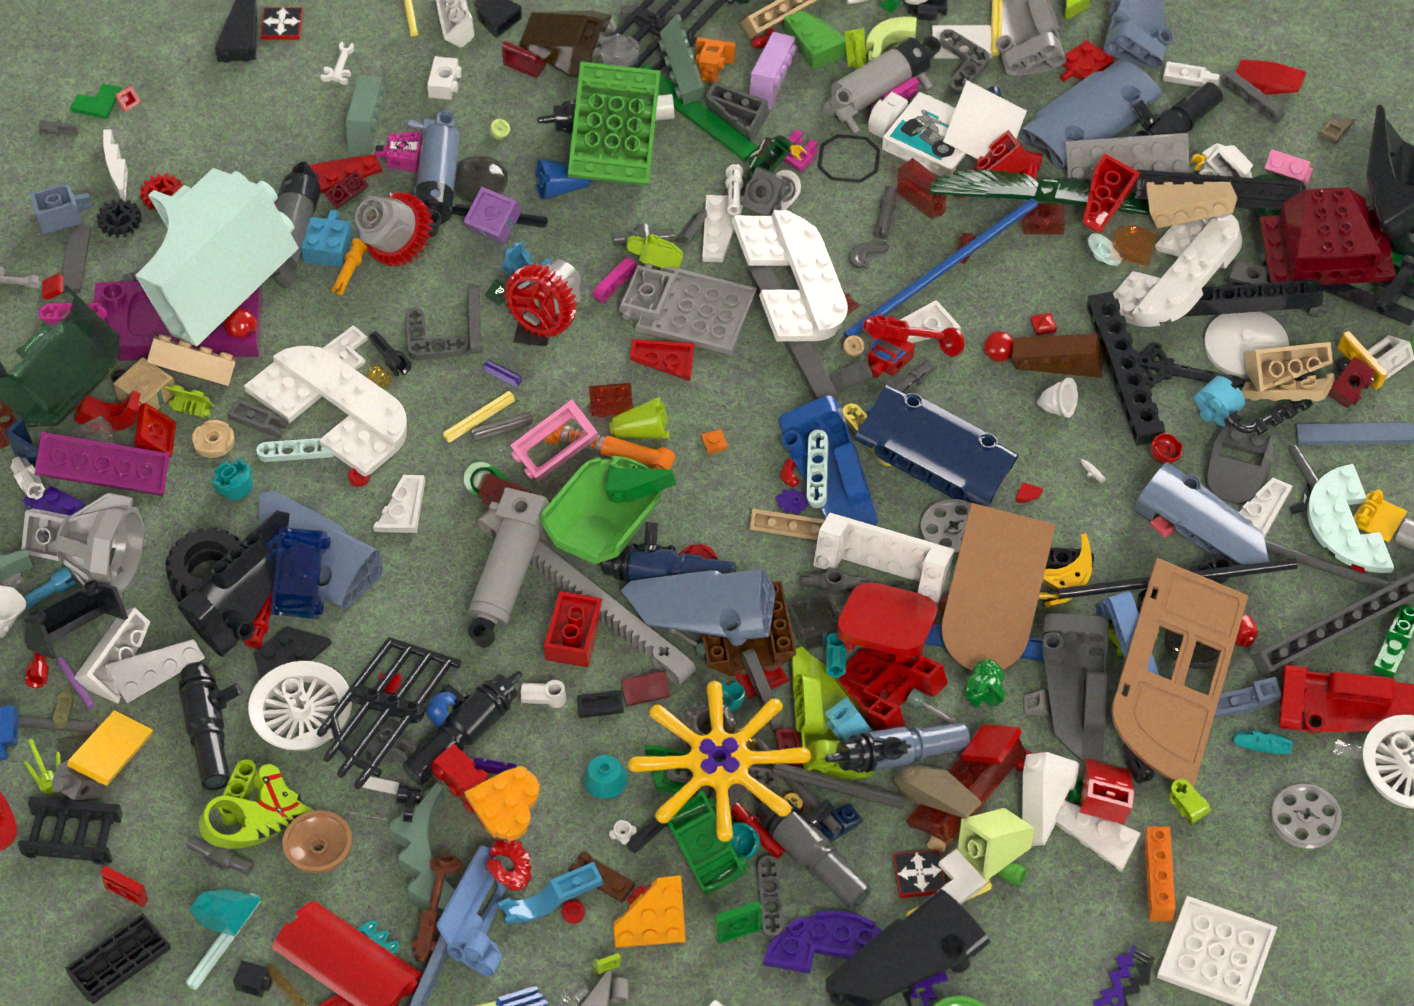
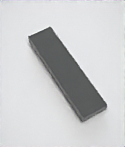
M90 226L70 227L62 276L64 277L63 293H81L91 235Z

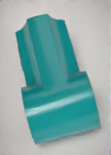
M831 633L827 636L826 674H829L831 678H840V676L846 673L845 643L837 638V633Z

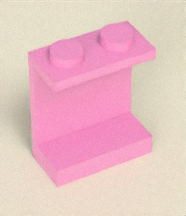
M1271 149L1265 166L1267 174L1273 173L1275 177L1279 178L1280 175H1283L1286 181H1299L1304 188H1307L1313 173V168L1309 167L1310 161Z

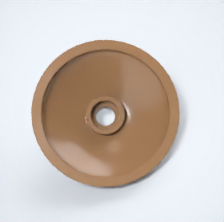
M324 810L304 813L295 818L285 830L282 841L284 854L287 860L301 871L307 873L330 871L339 866L349 855L352 847L351 830L346 821L335 813ZM317 847L323 848L321 851L315 850Z

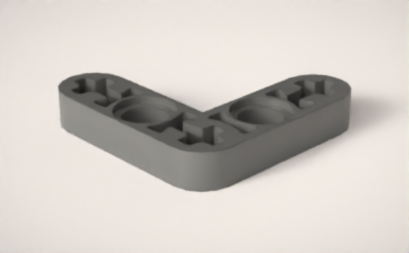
M946 29L940 34L941 46L965 61L950 79L949 90L953 94L960 95L966 81L974 83L989 64L990 55L988 51L954 30ZM961 46H967L970 48V50L968 52H962L959 48ZM972 69L975 73L973 75H966L964 71ZM961 78H962V79H963L962 85H961V86H958V87H955V85H958V84L961 82Z
M412 308L407 311L408 354L412 359L425 360L458 357L468 352V341L464 337L426 339L424 312L419 308ZM415 315L417 316L418 324L413 322V316ZM416 331L422 333V335L419 337L411 336V334ZM457 344H461L460 349H457ZM436 346H442L444 348L440 352H436L433 350V348ZM415 348H420L419 352H415Z

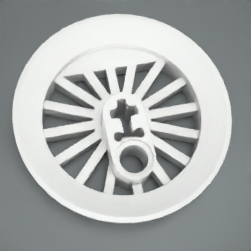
M312 661L286 663L268 672L254 687L248 706L251 724L257 734L273 746L297 751L319 747L333 738L331 728L323 737H318L316 734L318 728L322 725L321 722H324L328 714L335 708V706L328 705L339 702L348 691L349 686L337 671L327 665ZM304 682L311 683L307 694L304 690ZM317 686H323V688L314 695ZM330 691L333 693V695L328 696V697L322 699V698H323L324 696H326ZM275 695L283 702L272 700L271 698ZM352 702L347 705L338 717L340 730L343 729L349 719ZM266 706H268V707H272V708L279 709V710H265V709H266ZM268 718H276L266 723L264 720ZM304 724L306 725V727H307V729H308V731H309V732H307V733H305V734H304ZM280 726L275 732L271 731V729ZM299 727V736L293 738ZM288 729H290L286 738L281 737Z
M1398 715L1384 719L1369 732L1363 746V763L1372 784L1383 797L1396 805L1414 809V716ZM1376 750L1382 753L1383 755L1375 753ZM1391 773L1383 778H1381L1380 774ZM1399 778L1392 788L1387 785V783ZM1404 779H1406L1402 795L1396 792V790L1404 781ZM1410 786H1411V787H1412V791H1413V795L1409 797Z

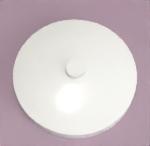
M1263 312L1221 314L1216 317L1207 328L1204 346L1210 361L1222 372L1250 379L1246 374L1244 352L1288 347L1289 341L1284 328L1274 318Z

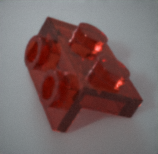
M631 383L589 387L591 416L606 417L607 415H619L633 408Z

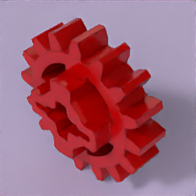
M158 173L157 178L150 176V181H144L145 186L140 187V197L143 205H148V209L152 210L155 206L148 195L153 190L172 196L183 185L180 179L176 180L175 175L169 177L168 173L161 177V174Z

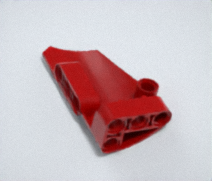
M1286 664L1283 668L1281 680L1282 698L1280 699L1279 708L1280 729L1305 731L1309 734L1369 732L1375 725L1389 717L1398 715L1414 716V684L1395 682L1391 678L1343 672H1331L1330 674L1307 671L1308 667ZM1317 718L1320 721V727H1312L1309 724V719Z

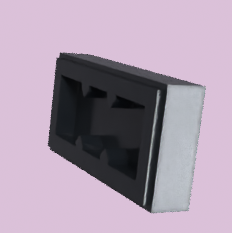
M621 690L577 695L579 718L624 713Z

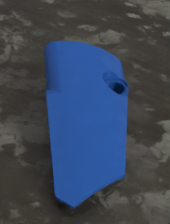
M825 396L782 414L778 418L783 436L782 443L789 451L806 483L809 435L814 430H822L827 434V501L821 507L825 517L827 518L829 513H833L875 526L878 523V518L859 454L854 443L851 441L842 408L836 399L832 396ZM821 438L816 440V446L819 449ZM817 455L812 459V461L817 464L821 463L824 460V458L820 455ZM816 474L812 477L811 480L814 482H820L822 481L823 476L820 474ZM815 489V499L818 500L820 497L819 489Z

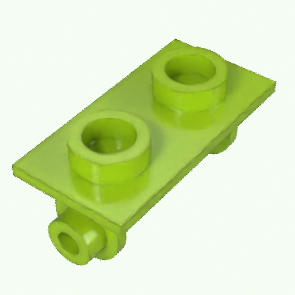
M864 28L845 31L847 66H853L856 70L867 64Z

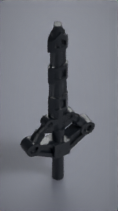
M1153 343L1149 349L1139 356L1138 363L1140 368L1143 367L1146 385H1149L1151 389L1154 388L1155 384L1162 382L1164 379L1170 380L1172 376L1202 380L1203 382H1210L1216 376H1221L1233 382L1231 386L1235 388L1244 387L1245 383L1249 382L1237 375L1230 374L1229 376L1215 371L1174 364L1175 360L1167 357L1160 343ZM1157 356L1161 359L1160 362H1153ZM1151 370L1158 372V375L1153 376Z

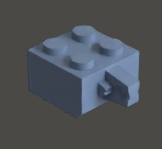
M66 183L30 193L42 234L53 233L57 230L74 227L82 223L79 213L93 207L89 193L73 195L70 185Z

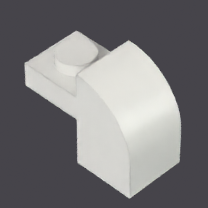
M892 91L883 101L879 100L869 118V131L883 139L884 135L896 122V118L908 106V100Z

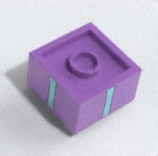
M481 187L463 222L470 231L504 245L522 212V208L517 201Z

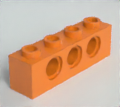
M1147 827L1144 841L1149 921L1173 922L1175 897L1170 827Z

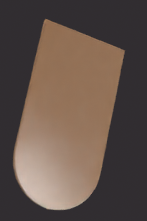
M971 503L941 627L945 648L959 665L973 671V667L978 661L992 659L994 663L1000 664L1002 670H1004L1021 657L1029 640L1056 524Z

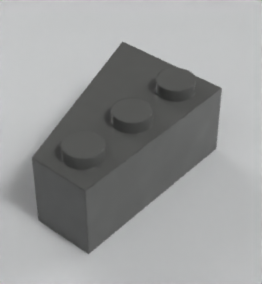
M715 81L705 96L707 109L751 142L754 141L769 115L767 100Z

